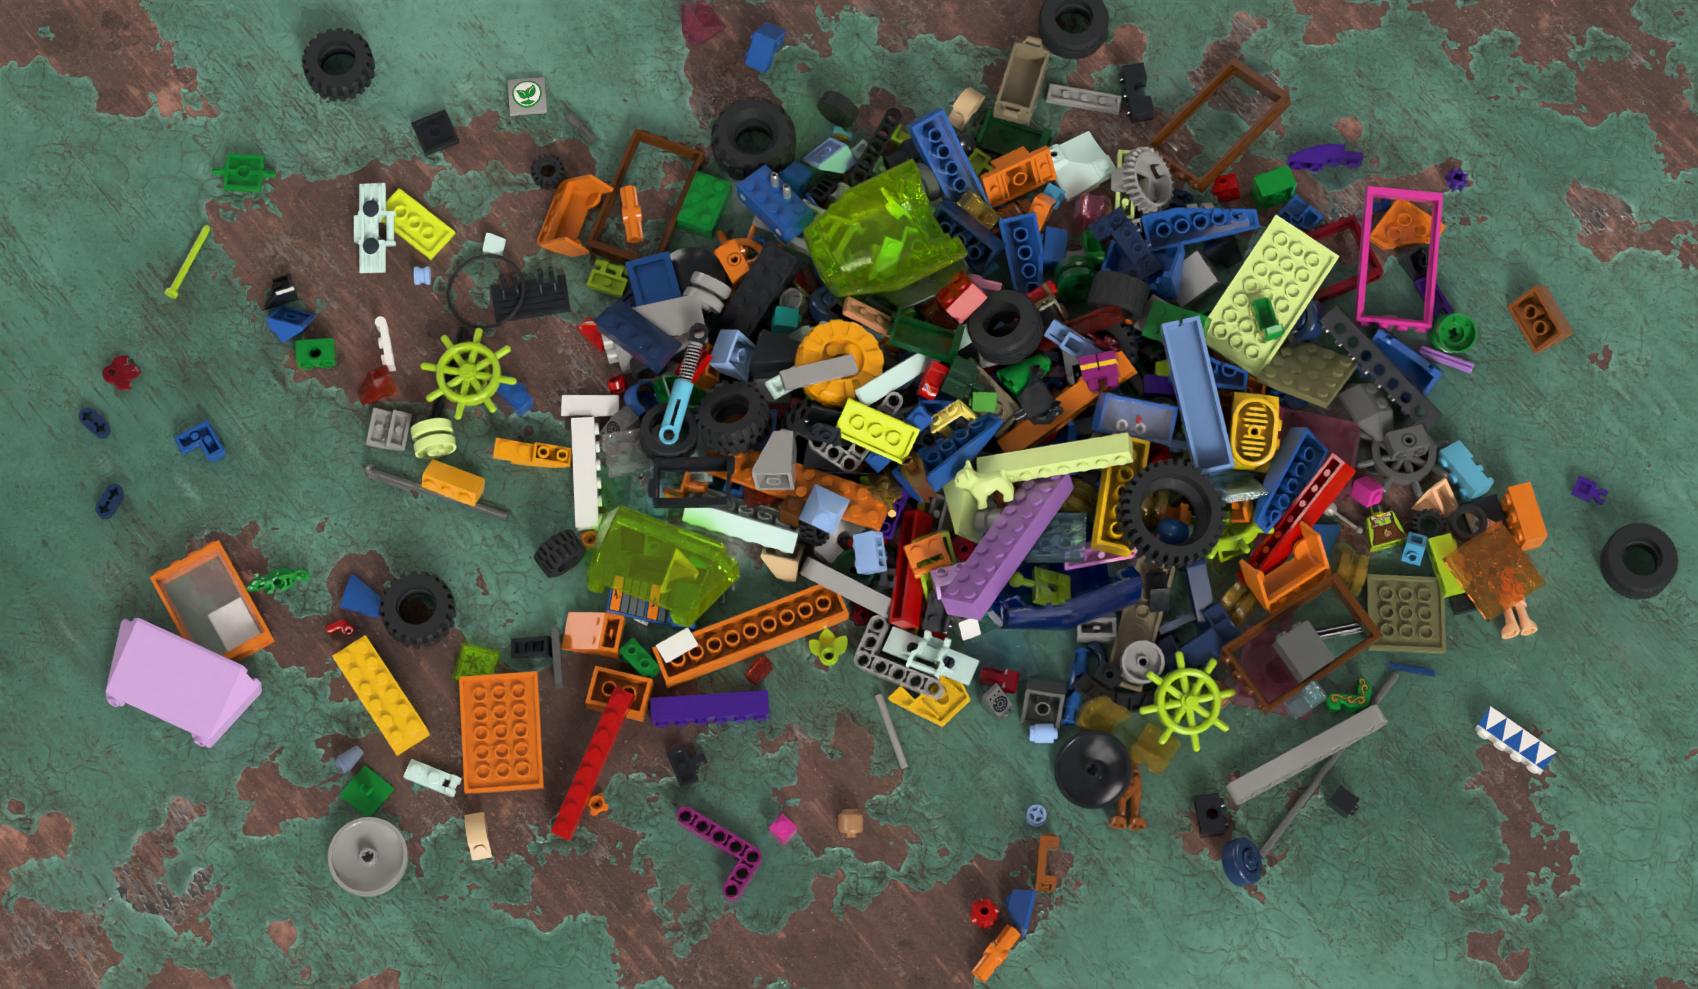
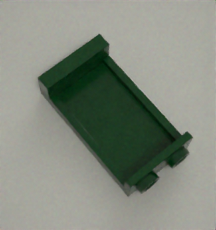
M989 110L987 115L984 114L980 125L983 126L981 131L977 130L975 135L977 149L1001 157L1023 146L1029 153L1044 146L1048 147L1052 130L1045 128L1044 132L1018 123L995 118L992 114L993 111Z
M899 306L897 312L893 311L890 320L893 325L889 324L886 333L889 336L887 344L954 365L964 333V325L958 324L956 331H952L902 315V306Z

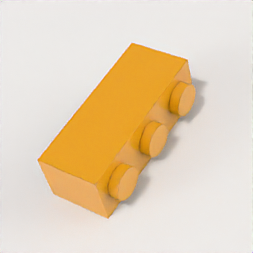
M432 459L423 473L421 487L475 506L484 492L485 479Z

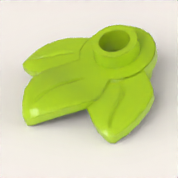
M828 628L822 631L819 640H809L810 651L818 656L820 661L826 666L834 665L838 661L839 655L846 651L848 645L847 636L836 638ZM827 654H831L833 657L831 659H826L825 656Z

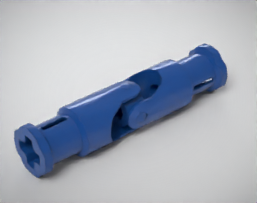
M1081 647L1074 648L1076 654L1070 670L1068 690L1064 703V719L1061 720L1063 725L1078 727V712L1081 711L1083 697L1070 685L1083 673L1088 674L1089 667L1087 663L1088 657L1091 655V650Z

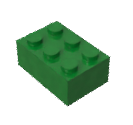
M696 171L677 217V227L713 240L731 196L732 183Z
M1154 299L1142 336L1163 343L1160 331L1161 324L1177 320L1180 323L1182 319L1200 316L1204 337L1206 338L1212 319L1208 316Z

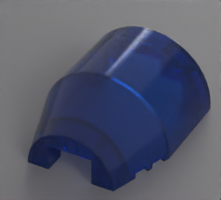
M1085 519L1041 535L1015 571L1021 573L1024 578L1031 580L1034 567L1070 576L1071 599L1065 600V604L1052 605L1051 602H1048L1046 606L1032 602V588L1023 585L1013 587L1008 581L987 610V613L992 621L1001 629L1066 631L1136 605L1142 595V575L1133 566L1116 571V582H1114L1108 576L1107 563L1065 570L1064 551L1092 540L1094 526ZM1048 586L1052 592H1055L1052 587Z

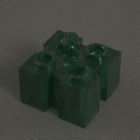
M956 355L941 391L963 401L965 398L970 397L973 388L984 392L986 385L977 382L981 372L978 369L979 365Z

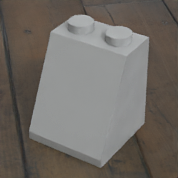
M1196 251L1184 260L1179 295L1174 302L1177 307L1187 310L1227 286L1207 256Z
M787 429L773 431L752 469L756 490H795L797 446L793 431Z

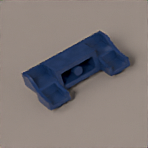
M1120 207L1088 226L1099 243L1112 235V238L1131 263L1130 266L1120 273L1144 281L1162 270L1161 265L1150 250L1153 248L1147 238L1143 240L1140 235L1142 231L1136 223L1132 224Z
M1220 602L1203 612L1211 626L1180 647L1171 634L1156 643L1161 649L1164 661L1171 671L1178 669L1175 657L1177 651L1183 653L1186 668H1195L1197 666L1199 669L1208 663V658L1212 656L1215 658L1221 655L1220 650L1223 646L1242 635Z

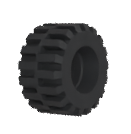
M567 529L547 539L534 554V560L548 578H554L566 573L577 565L587 550L574 531Z

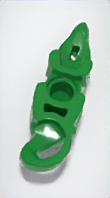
M279 567L263 576L255 573L254 579L249 582L246 590L260 591L266 589L267 594H272L274 589L278 588L280 591H285L294 586L295 580L306 581L310 575L306 569L294 571L289 567Z

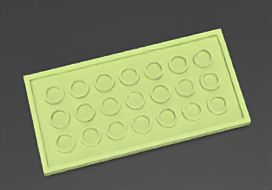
M1275 215L1208 316L1212 321L1205 338L1207 347L1236 367L1249 371L1248 374L1257 378L1265 365L1270 363L1339 256L1278 215ZM1265 297L1271 300L1277 323H1283L1284 328L1281 338L1268 342L1260 338L1255 317L1252 315L1250 308L1252 301Z

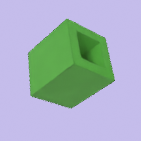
M973 392V396L969 397V408H972L973 412L997 413L998 393Z

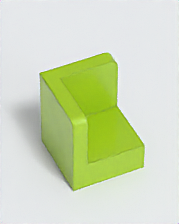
M901 124L897 126L890 138V148L894 150L903 141L911 138L909 134L902 131Z

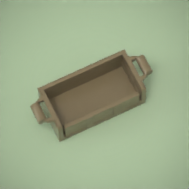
M1028 36L1022 44L1014 42L995 102L993 117L1025 126L1030 125L1050 51L1043 49L1042 39ZM1026 43H1030V44H1034V45L1040 46V48L1035 47V46H1031V45H1027Z
M970 357L966 362L960 361L957 358L954 365L951 364L948 367L950 368V378L945 382V386L968 408L969 397L973 396V392L998 393L997 413L991 412L1003 421L994 433L997 439H1000L1001 434L1009 431L1018 422L1013 413L1021 407L986 373L974 358ZM974 412V413H975L978 417H981V416H983V415H985V414H987V413H989V412Z

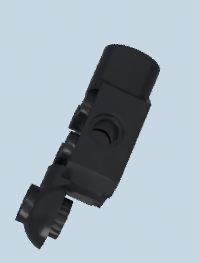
M973 134L958 135L957 138L966 156L969 157L974 152L975 137ZM911 138L903 141L896 151L883 156L884 167L891 180L894 179L896 174L905 169L907 170L912 165L918 162L923 163Z

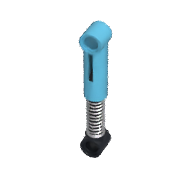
M702 323L692 325L689 330L688 349L685 352L686 355L683 359L684 362H682L680 375H678L679 378L674 381L659 432L661 443L667 446L673 445L678 439L694 385L691 383L692 376H694L693 372H695L694 369L697 366L696 362H698L697 359L700 356V349H702L708 337V328ZM701 329L704 332V336L696 338L693 335V331ZM674 408H679L674 422V426L670 425V422L672 419ZM670 430L674 433V438L666 440L663 437V433Z

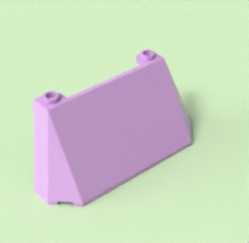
M134 618L131 622L128 619H123L121 622L105 692L107 701L112 706H124L125 703L190 732L197 745L211 748L261 694L262 688L261 682L257 678L251 679L246 674L248 670L243 665L145 620Z

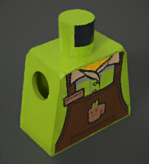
M1380 504L1371 506L1369 509L1372 516L1368 517L1365 521L1369 553L1404 544L1407 536L1394 512L1383 513Z

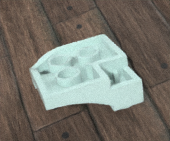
M1089 131L1063 144H1055L1049 147L1050 153L1057 155L1052 157L1057 179L1054 182L1057 187L1065 191L1064 199L1066 202L1098 188L1100 183L1111 179V173L1116 169L1109 155L1103 152Z

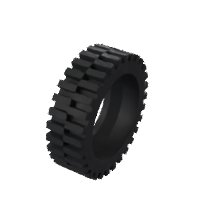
M1167 459L1164 463L1163 460H1158L1154 464L1151 463L1130 479L1121 491L1123 493L1118 498L1120 503L1116 506V512L1120 513L1116 516V522H1122L1118 527L1119 533L1123 531L1126 533L1122 540L1124 542L1128 540L1131 542L1128 546L1130 551L1134 548L1138 550L1135 554L1136 557L1146 556L1145 563L1150 564L1152 561H1155L1154 567L1159 568L1163 564H1165L1164 569H1170L1175 566V569L1181 568L1183 565L1185 567L1189 566L1212 550L1219 542L1218 539L1222 537L1223 531L1221 530L1226 525V522L1222 520L1227 517V511H1221L1226 506L1225 500L1219 501V498L1223 496L1222 491L1216 492L1214 490L1218 486L1216 481L1211 484L1208 481L1212 476L1208 473L1202 476L1200 473L1203 469L1198 466L1193 470V463L1191 462L1184 466L1183 460L1180 459L1173 463V459ZM1161 489H1169L1182 494L1190 502L1195 513V526L1188 539L1178 544H1165L1151 535L1141 518L1142 504L1150 493Z

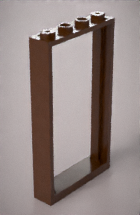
M1233 58L1145 147L1153 148L1154 152L1158 151L1159 156H1163V162H1167L1166 166L1170 168L1169 171L1178 180L1185 181L1191 189L1203 193L1291 105L1290 94ZM1234 75L1274 101L1275 104L1199 178L1158 149Z
M635 129L611 184V187L614 189L607 194L586 243L589 253L624 265L625 262L643 258L642 256L598 241L640 142L695 160L656 254L666 252L677 229V217L696 171L700 172L704 164L705 153L701 149L685 146L684 143L679 141H670L662 135L656 136L647 130Z
M1334 573L1223 646L1220 650V659L1225 665H1229L1235 680H1240L1244 686L1245 694L1253 698L1256 709L1267 716L1380 641L1383 634L1339 575ZM1331 587L1368 637L1335 658L1320 671L1300 684H1296L1271 702H1268L1232 652Z

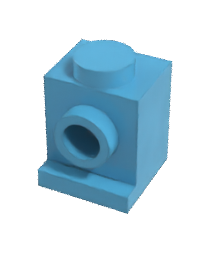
M1048 183L1043 194L1057 200L1054 207L1057 210L1061 201L1064 200L1065 191Z

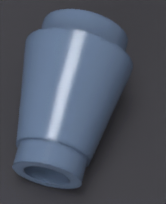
M355 745L337 756L334 764L344 774L352 769L364 753Z

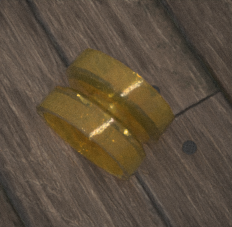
M1070 477L1074 489L1059 510L1072 517V520L1076 522L1086 523L1092 515L1091 509H1096L1098 493L1085 482Z
M1169 489L1154 491L1145 498L1141 507V518L1143 522L1145 520L1147 527L1155 529L1156 524L1163 519L1167 508Z
M1343 549L1335 573L1339 575L1345 585L1347 581L1349 582L1348 589L1353 596L1358 597L1367 577L1370 556L1359 554L1355 564H1352L1354 558L1353 551Z
M1241 579L1227 591L1220 601L1228 615L1232 612L1230 618L1237 629L1259 603L1252 591L1244 597L1248 590V585Z

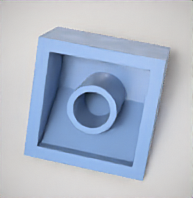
M720 330L711 353L713 358L709 364L719 373L747 382L750 361L756 345L739 330Z

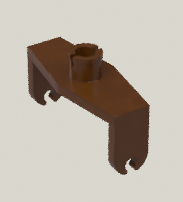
M912 448L909 455L900 464L901 473L924 502H931L929 497L932 496L935 499L936 493L928 483L924 462Z

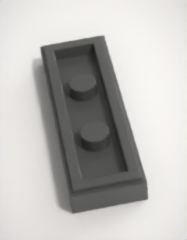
M554 627L551 629L554 683L557 689H563L561 635L559 628Z

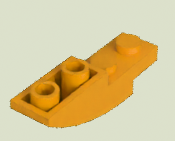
M501 438L495 439L493 458L511 461V464L547 468H570L572 448L538 442L530 444Z

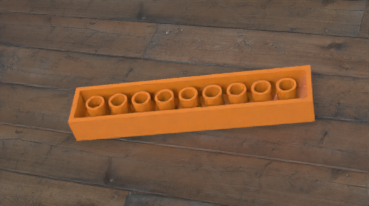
M818 584L692 632L698 646L668 663L665 662L656 646L652 649L666 687L669 689L849 620V613L840 594Z

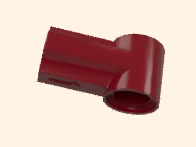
M982 667L979 684L992 687L997 683L1004 693L1015 694L1020 673L1008 669L1001 671Z

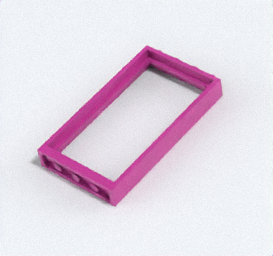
M1367 186L1365 188L1354 322L1359 323V327L1377 325L1379 329H1389L1390 326L1396 327V330L1407 331L1408 328H1411L1419 333H1426V330L1432 328L1443 193ZM1373 197L1433 203L1423 321L1363 315Z

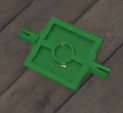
M227 153L224 167H212V175H223V189L225 191L261 193L264 178H276V170H265L264 155Z

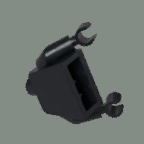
M1034 364L1030 367L1031 376L1023 392L1018 397L1022 408L1013 413L1018 422L1028 417L1033 425L1051 424L1057 416L1063 414V407H1059L1061 401L1055 400L1047 384L1039 377L1045 374L1043 369H1039L1040 365Z

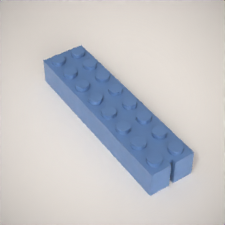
M1200 316L1182 319L1180 323L1177 320L1161 324V336L1190 460L1193 463L1192 468L1195 470L1198 466L1203 469L1200 473L1201 475L1232 469L1235 467Z

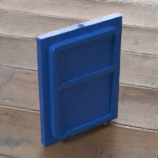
M669 251L625 262L637 307L682 297Z

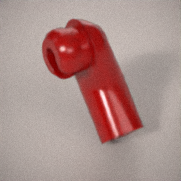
M339 620L325 626L329 635L338 631L345 635H352L355 631L354 625L345 620Z

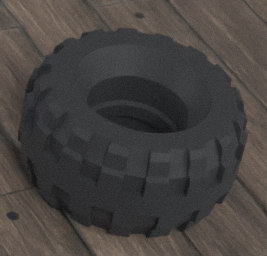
M747 97V100L744 101L739 99L732 102L730 107L724 108L719 113L717 120L714 121L711 133L713 156L719 168L728 173L730 178L737 181L739 179L744 180L764 165H767L773 172L779 174L781 170H784L792 163L797 144L796 130L790 115L788 116L785 109L779 104L774 105L771 100L765 98L758 100L755 97ZM752 131L761 132L771 139V145L765 151L758 154L743 152L737 147L736 142L743 134Z

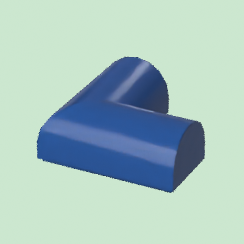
M208 420L174 437L183 455L201 447L208 461L215 462L226 454L224 447Z

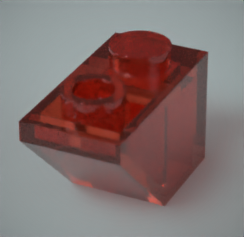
M387 364L368 372L358 391L362 406L398 392Z

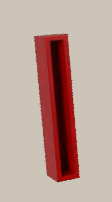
M918 509L903 511L889 615V623L902 629L919 627L923 587L920 578H914L903 548L904 545L910 544L911 541L931 533L933 516Z

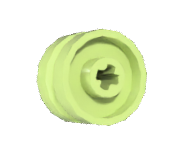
M428 419L418 422L410 428L412 440L415 442V456L418 458H440L456 450L455 437L452 436V422L449 419Z

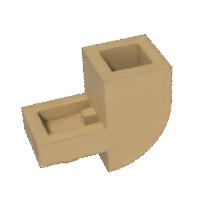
M971 87L965 89L953 105V110L948 118L950 124L963 131L972 114L978 112L986 96Z
M484 812L464 815L472 861L492 857Z

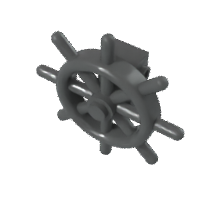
M1393 420V431L1386 433L1384 440L1377 442L1373 439L1374 436L1366 433L1364 430L1358 431L1359 437L1372 444L1370 458L1358 461L1356 466L1364 468L1373 465L1377 473L1385 479L1382 484L1384 487L1382 493H1387L1391 484L1394 483L1412 485L1415 495L1422 497L1423 492L1419 482L1425 479L1430 472L1442 478H1447L1449 475L1447 471L1434 465L1436 450L1449 446V441L1433 442L1431 437L1425 432L1422 424L1415 426L1410 423H1394ZM1379 447L1385 449L1388 454L1380 456ZM1426 453L1427 461L1419 458V456H1422ZM1395 461L1391 469L1384 462ZM1411 462L1422 467V469L1414 472ZM1401 465H1404L1407 474L1398 472Z

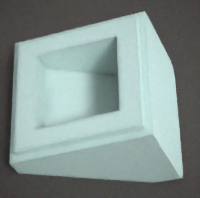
M486 233L483 253L503 256L506 239Z

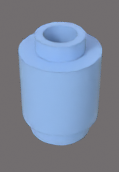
M1035 723V725H1030V741H1035V743H1054V739L1058 737L1057 727H1054L1053 723Z

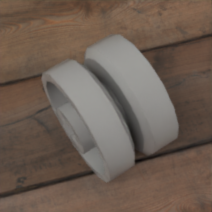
M694 271L690 279L693 286L686 287L683 297L698 294L702 309L720 314L724 306L720 299H727L731 289L709 275Z
M1147 640L1136 641L1127 646L1119 659V667L1123 671V677L1136 685H1146L1152 682L1147 678L1146 673L1152 671L1160 676L1165 666L1164 655L1161 649L1155 643ZM1144 659L1143 662H1146V665L1141 666L1139 660Z

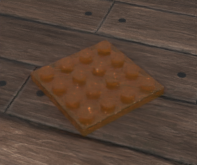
M1501 520L1442 559L1487 622H1490L1546 584Z

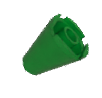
M1037 354L997 371L999 381L1003 387L1008 389L1009 396L1015 402H1019L1018 397L1031 376L1030 367L1032 365H1040L1039 369L1045 371L1043 376H1039L1040 379L1050 370L1049 365H1051V361L1046 355Z

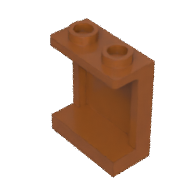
M1044 833V836L1040 835L1034 891H1055L1057 876L1045 875L1047 849L1057 850L1060 843V837H1056V834Z

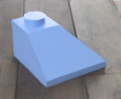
M831 137L802 158L803 162L820 170L838 173L849 171L857 163L848 146Z
M815 484L798 519L834 535L850 500Z

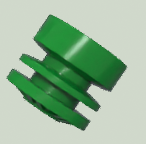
M1461 313L1440 315L1433 321L1429 336L1431 343L1437 350L1445 353H1460L1467 351L1473 346L1477 338V328L1469 316ZM1448 330H1450V332L1453 333V336H1450Z

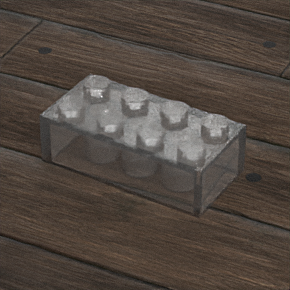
M661 425L655 426L651 431V437L658 444L667 446L662 444L659 439ZM640 428L602 434L601 447L608 478L653 471L654 462L648 459L641 449ZM667 430L663 433V437L666 440H672L674 433ZM680 433L676 443L667 447L677 446L682 443Z

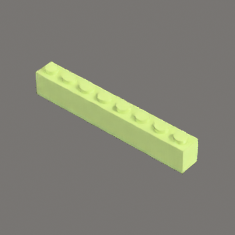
M1127 432L978 457L977 472L987 473L996 470L1000 471L1003 468L1011 482H1018L1115 465H1125L1133 463V443Z

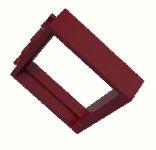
M1355 215L1345 218L1343 216L1337 222H1328L1320 229H1311L1305 232L1306 235L1315 241H1320L1350 229L1360 249L1361 226ZM1370 244L1368 256L1370 270L1367 271L1366 285L1380 280L1384 273ZM1357 275L1317 291L1312 298L1323 303L1355 290L1357 287Z

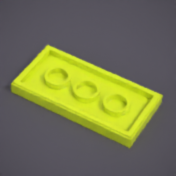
M400 188L386 201V211L396 212V216H394V232L429 260H432L455 235L453 229ZM383 217V218H382V223H384L385 225H386V217Z
M848 398L836 424V428L841 429V438L900 464L909 455L920 431L919 428L851 398Z

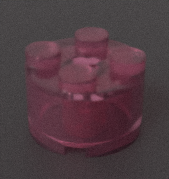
M1087 192L1082 193L1081 197L1075 202L1072 224L1079 226L1078 230L1080 231L1090 230L1088 228L1089 225L1112 212L1113 207L1110 203V198L1107 196L1091 195Z

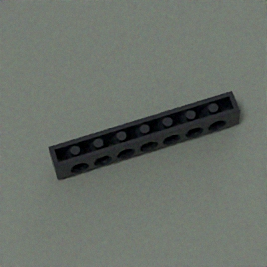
M1336 305L1320 320L1323 324L1321 328L1328 335L1331 333L1336 338L1334 342L1340 348L1345 347L1349 351L1347 355L1354 362L1358 361L1362 365L1360 369L1367 376L1371 375L1375 379L1373 382L1379 389L1384 388L1388 392L1386 396L1394 404L1397 402L1401 406L1400 411L1406 417L1411 416L1413 418L1415 426L1422 424L1426 432L1444 416L1339 305ZM1339 323H1343L1346 327L1345 332L1342 334L1336 330V326ZM1353 336L1359 340V344L1355 348L1349 343L1350 338ZM1366 350L1372 354V358L1369 361H1365L1362 356ZM1378 364H1382L1385 367V372L1382 375L1376 373V366ZM1391 378L1398 380V387L1395 389L1389 386ZM1404 392H1409L1412 396L1411 401L1408 403L1402 399ZM1417 406H1422L1425 409V413L1421 417L1415 413Z

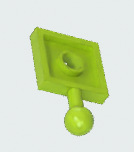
M1034 567L1032 570V580L1024 578L1019 572H1014L1009 579V584L1013 587L1023 585L1032 588L1033 603L1066 612L1071 608L1070 576ZM1048 586L1052 587L1055 592H1052Z

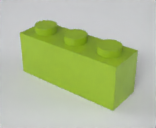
M1451 533L1428 538L1426 549L1442 597L1465 593L1469 587L1468 585H1470L1468 575L1464 574L1463 560L1461 556L1458 557L1456 540L1452 539Z

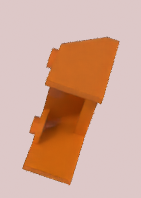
M592 174L563 180L556 190L539 233L537 245L569 257L587 255L589 250L582 247V242L577 239L587 212L590 208L600 204L602 194L612 192L614 188Z
M1303 521L1299 523L1303 538L1297 541L1293 547L1294 558L1264 576L1262 571L1254 569L1243 559L1239 561L1246 584L1262 607L1270 614L1275 613L1331 576V569L1320 534Z

